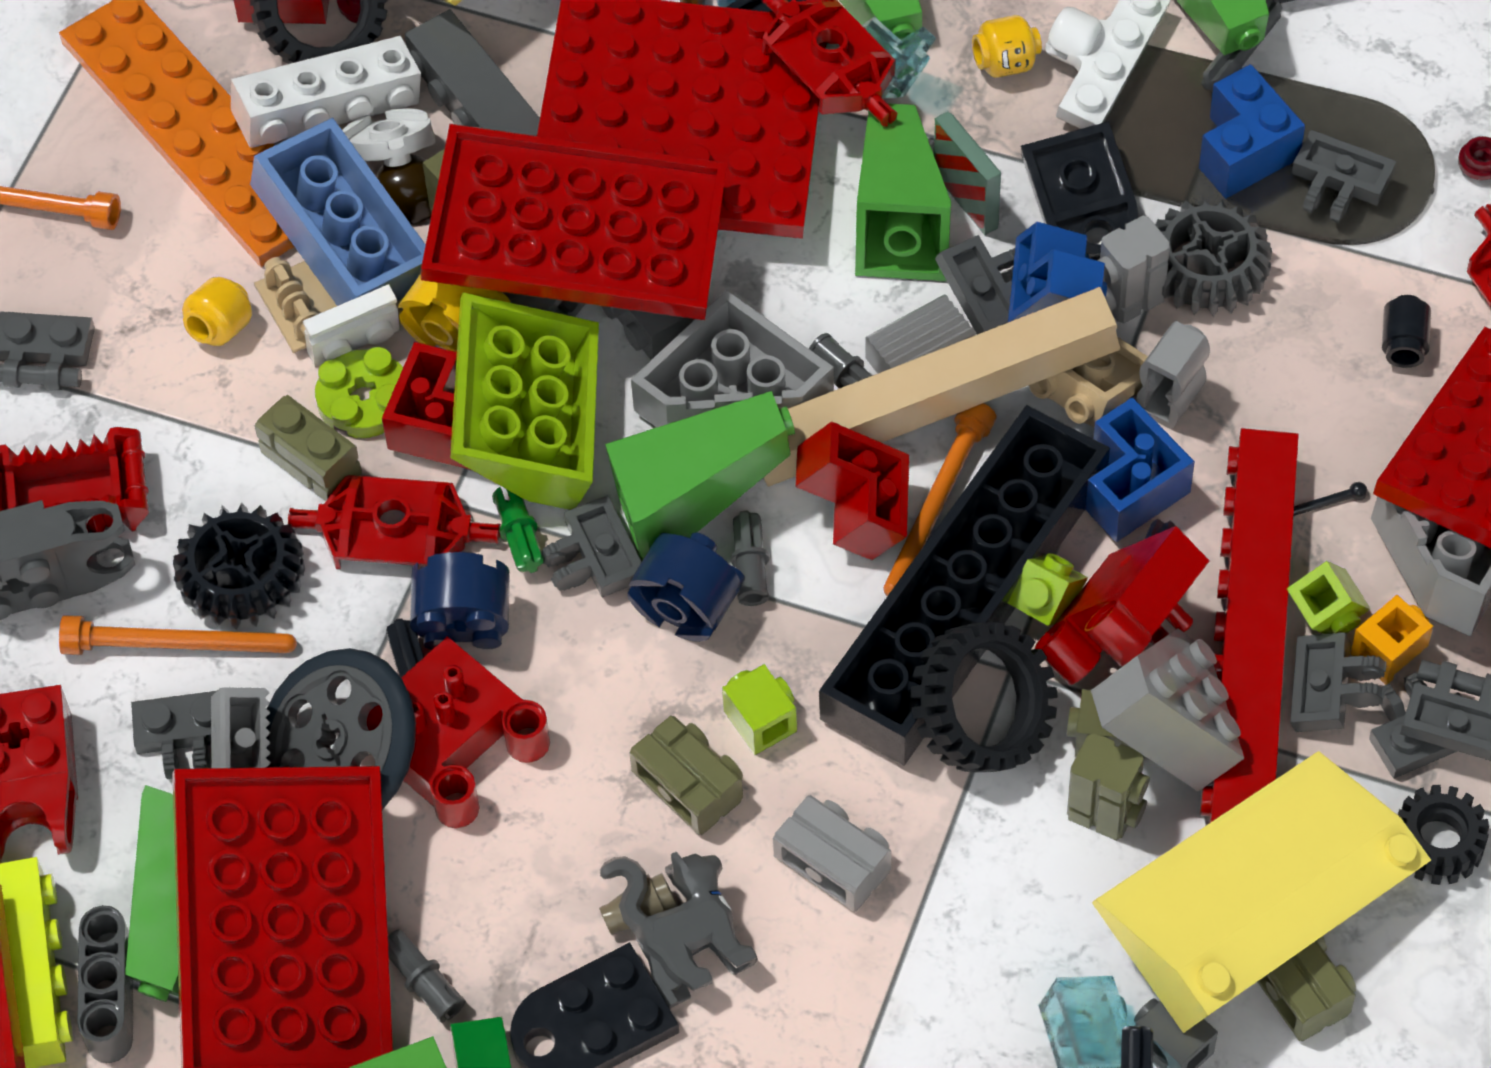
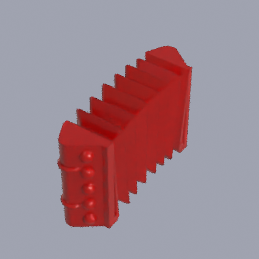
M110 428L103 443L94 434L90 447L80 439L75 452L66 441L61 454L51 444L45 455L37 445L33 455H31L25 445L19 455H16L6 444L0 445V511L41 500L45 508L67 502L105 501L117 504L122 522L132 532L137 531L136 527L149 514L147 503L149 488L146 486L145 452L142 449L141 432L133 428ZM97 514L88 520L86 529L88 533L90 531L92 533L104 532L106 526L108 528L111 527L113 518L107 514Z

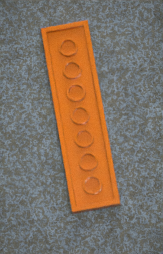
M112 0L59 32L61 42L260 267H263L269 259L279 257L294 247L250 185L254 156L275 146V144L268 143L253 148L249 147L231 111V96L144 0Z

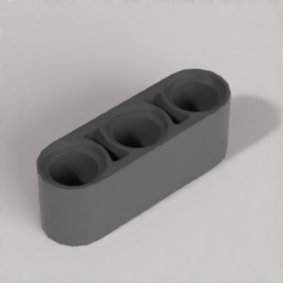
M101 905L87 911L79 924L77 1023L90 1055L99 1062L112 1063L125 1057L132 1047L133 979L125 975L129 930L124 917L119 910L112 906ZM105 933H116L109 941L96 942ZM116 979L110 987L96 989V986L103 980ZM116 1026L114 1031L107 1036H95L102 1027Z

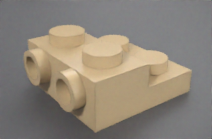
M1118 337L1121 350L1031 384L1029 389L1036 397L1051 399L1065 408L1068 417L1073 422L1078 424L1086 423L1094 428L1095 421L1129 400L1130 397L1141 390L1143 385L1140 380L1139 371L1148 356Z

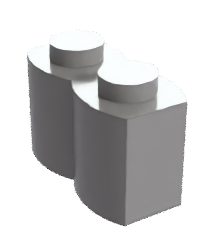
M1178 321L1173 322L1140 367L1139 375L1143 387L1138 392L1137 402L1156 422L1169 429L1177 424L1207 379L1203 364L1209 357L1210 345L1207 337L1201 330L1192 325H1184Z

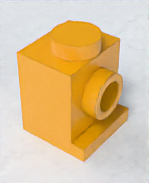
M1396 595L1355 630L1351 655L1364 657L1374 655L1386 661V672L1380 680L1387 685L1393 681L1394 675L1429 646L1433 625L1429 622L1428 617L1424 616L1420 608L1407 604L1401 597Z

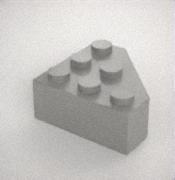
M726 290L707 308L705 320L695 319L631 378L633 408L636 413L656 428L770 391L774 395L778 408L785 406L791 408L834 391V367Z
M1377 497L1371 520L1424 616L1471 637L1491 603V548Z
M1176 629L1136 656L1091 690L1103 729L1196 791H1200L1244 759L1238 740L1241 731L1229 713L1226 700L1229 698L1228 692L1218 679L1214 664L1217 662L1216 656L1203 640L1197 639L1195 641L1179 629Z

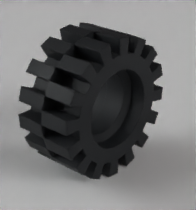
M1432 785L1429 795H1427L1424 788H1420L1415 791L1414 799L1408 796L1403 801L1402 809L1398 811V816L1401 817L1431 859L1430 862L1415 872L1414 878L1423 881L1427 873L1432 875L1431 884L1440 885L1442 876H1447L1449 884L1457 883L1460 873L1466 879L1473 873L1474 866L1478 868L1482 860L1489 836L1487 834L1489 829L1488 819H1483L1485 810L1481 804L1472 808L1474 797L1467 792L1462 799L1457 798V787L1450 786L1448 794H1441V785ZM1428 822H1444L1453 826L1458 831L1460 841L1451 848H1438L1430 845L1423 839L1421 828Z

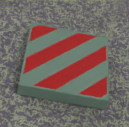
M947 111L935 118L934 157L947 191L981 232L987 235L998 229L1001 171L955 116Z

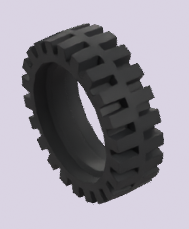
M250 0V6L254 7V13L251 16L253 24H257L260 31L257 34L261 41H266L269 44L268 49L274 55L281 56L283 62L291 64L373 43L383 30L381 25L386 20L388 11L384 9V3L388 0H360L361 11L356 27L345 40L328 47H314L300 42L287 31L278 13L277 0Z
M999 622L973 623L955 627L945 631L944 635L937 636L930 642L933 647L925 649L920 656L925 665L916 666L913 677L922 681L921 685L911 687V698L920 699L921 706L912 707L913 718H924L925 723L919 726L917 730L921 738H932L927 747L933 754H942L940 761L946 765L956 766L957 770L964 772H997L1016 768V765L1025 764L1031 760L1030 754L1039 753L1044 746L1040 739L1050 736L1053 727L1047 724L1045 720L1056 718L1057 707L1048 705V699L1058 698L1057 687H1047L1046 681L1055 676L1052 667L1040 666L1047 659V656L1042 649H1032L1036 641L1029 635H1020L1021 629L1015 626H1005V623ZM979 648L991 651L1002 660L1012 676L1016 694L1014 721L1006 737L997 745L989 747L978 745L966 735L956 718L952 700L954 675L963 657L971 650Z

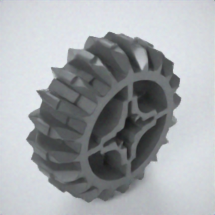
M1203 197L1197 207L1192 206L1185 200L1180 212L1169 208L1167 214H1165V220L1157 219L1155 224L1170 242L1167 279L1162 287L1163 297L1169 298L1174 296L1173 302L1176 309L1184 304L1191 305L1194 315L1200 308H1208L1214 317L1218 312V307H1224L1232 314L1237 307V302L1248 306L1253 294H1260L1267 276L1270 275L1272 248L1270 247L1271 243L1267 242L1266 228L1257 227L1258 222L1255 215L1243 217L1241 205L1232 210L1227 209L1223 198L1217 206L1208 205ZM1188 241L1190 242L1186 245H1183L1181 251L1173 253L1180 245ZM1244 260L1238 268L1228 273L1227 270L1234 268L1235 263Z

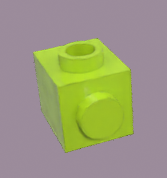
M1048 553L1047 555L1027 559L1008 604L1047 626L1054 625L1082 590L1088 577L1073 569L1074 565L1071 562L1055 554Z
M1325 561L1287 588L1311 629L1323 634H1347L1361 623L1359 617L1371 610L1347 570L1329 561Z
M765 664L752 671L745 670L737 673L728 681L727 685L722 687L724 713L754 755L797 732L796 707L793 704V693L786 681L780 676L775 679Z

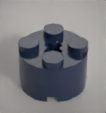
M696 532L692 533L690 538L676 534L660 533L628 585L631 588L627 594L635 609L654 625L660 628L662 623L666 621L679 627L675 636L689 641L702 642L708 640L718 627L745 581V576L740 570L731 566L716 553L717 545L709 537Z
M468 552L435 554L428 557L427 566L421 569L417 562L412 567L410 627L418 636L424 638V647L433 650L447 636L454 642H472V645L479 649H495L500 647L502 636L509 629V568L499 560H496V568L483 564V555Z

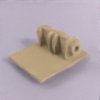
M273 257L264 265L266 269L264 278L254 282V286L291 351L295 353L307 348L304 333L306 329L303 321L337 307V305L305 261L290 266L289 262L281 260L280 257Z

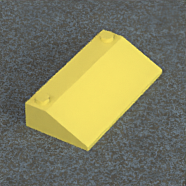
M1318 751L1095 899L1092 904L1184 1033L1430 862L1431 859L1401 817Z

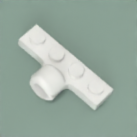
M1119 0L1111 16L1106 20H1098L1075 7H1065L1059 13L1049 32V40L1046 43L1045 50L1050 56L1075 67L1078 74L1060 103L1055 117L1080 129L1104 123L1167 11L1171 0Z

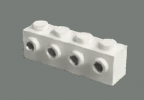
M397 36L231 79V111L249 147L253 148L294 137L331 118H334L337 124L340 125L355 121L364 116L382 114L387 110L404 109L419 104L421 72L402 37Z

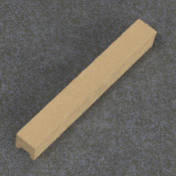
M1101 287L788 408L795 429V434L788 436L791 455L764 477L767 486L770 487L796 476L797 446L831 421L882 443L1121 350L1116 333L1118 327Z

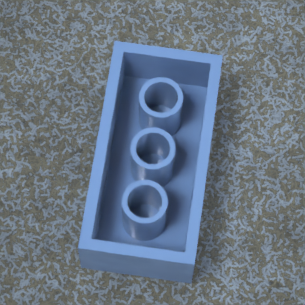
M334 118L324 121L254 156L251 187L337 306L388 284L397 301L404 298L421 274L426 244Z

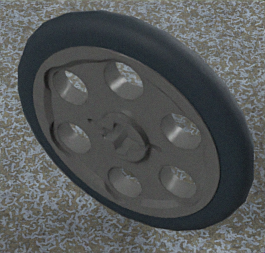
M352 648L327 651L305 661L291 672L275 691L267 707L270 714L266 719L270 724L266 729L270 734L266 739L270 744L266 749L270 754L266 759L271 763L266 768L289 767L293 756L301 751L305 760L304 767L360 766L362 760L372 754L375 766H380L383 810L398 792L409 770L415 748L416 719L414 708L402 678L387 661L371 652ZM344 680H349L351 684L350 696L343 704L338 705L336 701L337 687ZM310 703L312 717L306 726L300 728L297 723V714L303 705ZM380 705L383 713L382 721L376 729L369 731L367 716L371 709ZM338 732L341 737L336 739L335 734ZM335 743L336 749L332 750L331 745Z

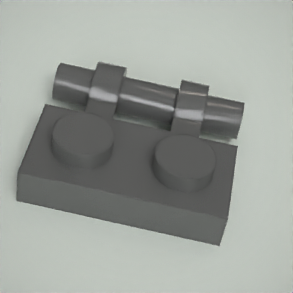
M1 311L0 361L5 362L4 364L0 363V382H3L4 387L20 388L22 383L44 385L46 390H62L63 386L80 387L82 382L81 369L68 368V365L87 366L95 330L92 317ZM27 362L44 363L46 364V366H33L26 364Z
M1421 660L1416 679L1436 685L1435 688H1431L1418 683L1414 684L1400 735L1491 761V674L1487 673L1486 678L1457 670V664L1444 660L1442 665ZM1450 688L1480 697L1479 701L1449 693Z

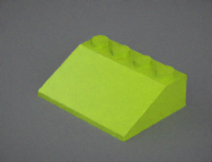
M463 292L460 297L450 458L529 502L568 510L576 508L593 483L599 322Z

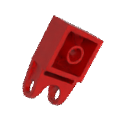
M55 685L0 694V863L5 852L8 837L17 828L27 824H39L49 829L52 833L58 855L70 853L74 839L78 787L72 715L62 686Z

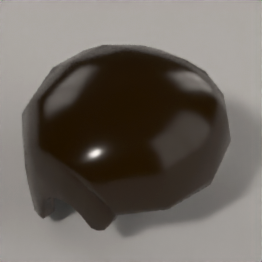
M411 154L412 160L401 166L388 167L383 163L375 176L410 224H415L429 219L431 213L423 169V162L427 159L420 155Z

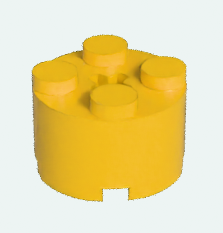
M420 274L399 303L398 308H403L398 316L403 327L419 343L434 347L438 345L446 350L457 352L460 297L463 292L510 303L511 301L500 291L422 281Z

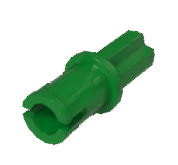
M501 487L493 492L492 500L496 505L502 523L499 529L501 538L509 544L516 569L520 572L529 571L534 573L538 571V567L544 562L535 534L538 528L536 519L529 516L523 498L507 490L510 499L508 502V500H505Z

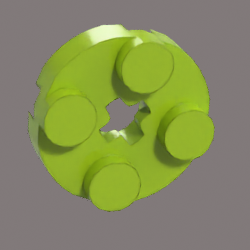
M373 347L369 350H354L325 361L318 370L319 378L315 385V398L322 420L333 429L335 426L340 430L347 431V435L354 438H371L384 434L382 416L403 369L402 365L392 358L388 350L382 347ZM362 387L373 389L369 391V398L366 400H360L358 395L351 394L356 389Z

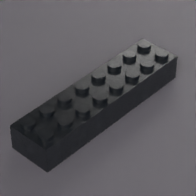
M1026 405L820 688V720L905 766L924 739L921 738L917 730L919 726L925 723L924 718L914 719L912 707L921 706V701L918 698H911V687L921 685L922 681L914 678L913 674L916 666L925 665L920 659L923 651L932 648L933 646L930 642L937 636L944 635L945 631L973 623H1006L1016 609L1009 605L1008 602L1027 559L1047 555L1048 553L1054 554L1086 509L1088 479L1109 465L1110 447ZM985 649L971 650L963 657L954 675L952 698L986 651Z

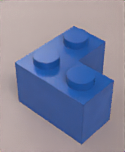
M1251 64L1213 84L1210 119L1217 127L1202 136L1199 169L1223 197L1227 199L1293 163L1303 144L1305 124Z
M1037 221L1016 237L1008 322L1101 287L1106 297L1107 283L1103 281L1105 263L1089 258V255L1086 253L1087 235Z
M1133 397L1095 421L1093 439L1110 447L1109 465L1088 479L1085 510L1115 542H1118L1191 493L1195 461Z

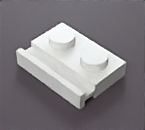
M389 284L303 321L306 329L304 333L307 353L315 367L327 360L334 359L367 344L377 345L391 338L395 332L400 331L398 308L395 305L397 298Z

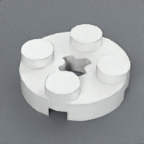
M419 109L385 111V120L373 123L371 115L364 116L351 122L342 130L365 162L384 160V164L388 167L409 163L412 160L410 153L432 146L435 143L431 119H428L425 111Z

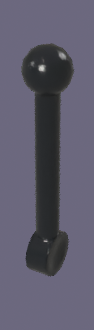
M1354 482L1347 490L1294 506L1293 516L1350 498L1362 500L1368 494L1367 486L1362 482Z

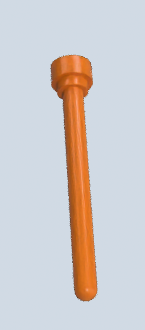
M0 186L1 205L82 216L86 222H91L94 228L114 230L119 221L121 201L118 194L98 191L95 195H88L85 199Z
M985 403L956 414L954 422L956 424L955 431L957 436L884 584L883 590L886 596L889 595L926 544L974 443L981 441L982 438L989 435L997 415Z
M63 615L59 629L60 653L66 655H82L84 650L91 651L93 646L291 653L297 646L296 638L291 634L102 627L94 626L93 621H85L84 616Z

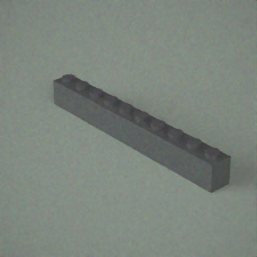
M451 9L405 33L406 46L421 72V77L427 83L432 99L439 107L443 105L447 107L451 112V118L455 125L537 136L540 117ZM601 306L610 319L617 318L624 326L625 335L631 346L636 351L642 349L650 360L695 320L692 318Z

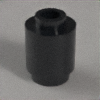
M1401 295L1384 306L1382 350L1386 354L1387 361L1396 367H1416L1424 361V356L1430 350L1431 307L1417 296Z

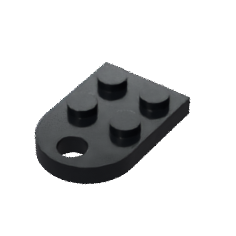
M1109 121L1021 145V156L1045 224L1086 235L1093 228H1103L1109 233L1118 228L1125 230V224L1138 218L1137 202ZM1087 240L1086 253L1089 255V258L1093 260L1100 259L1101 244H1093Z
M629 942L529 994L514 1013L510 1034L513 1052L521 1068H613L679 1033V1024ZM537 1036L548 1037L555 1043L553 1049L543 1056L531 1055L525 1048L527 1043Z

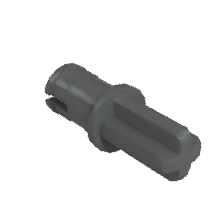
M829 333L818 336L809 347L812 352L834 367V384L838 388L872 376L864 368V361L859 356H852Z
M746 510L741 511L738 516L733 518L735 551L731 555V564L745 576V581L737 594L739 603L745 606H757L767 602L769 599L765 565L769 562V553L763 548L760 515Z
M398 929L389 934V959L407 979L404 984L405 988L409 992L414 991L426 1003L439 1022L443 1023L446 1019L450 1020L457 1015L464 1007L466 1000L444 978V975L439 971L440 964L434 959L428 961L402 930Z

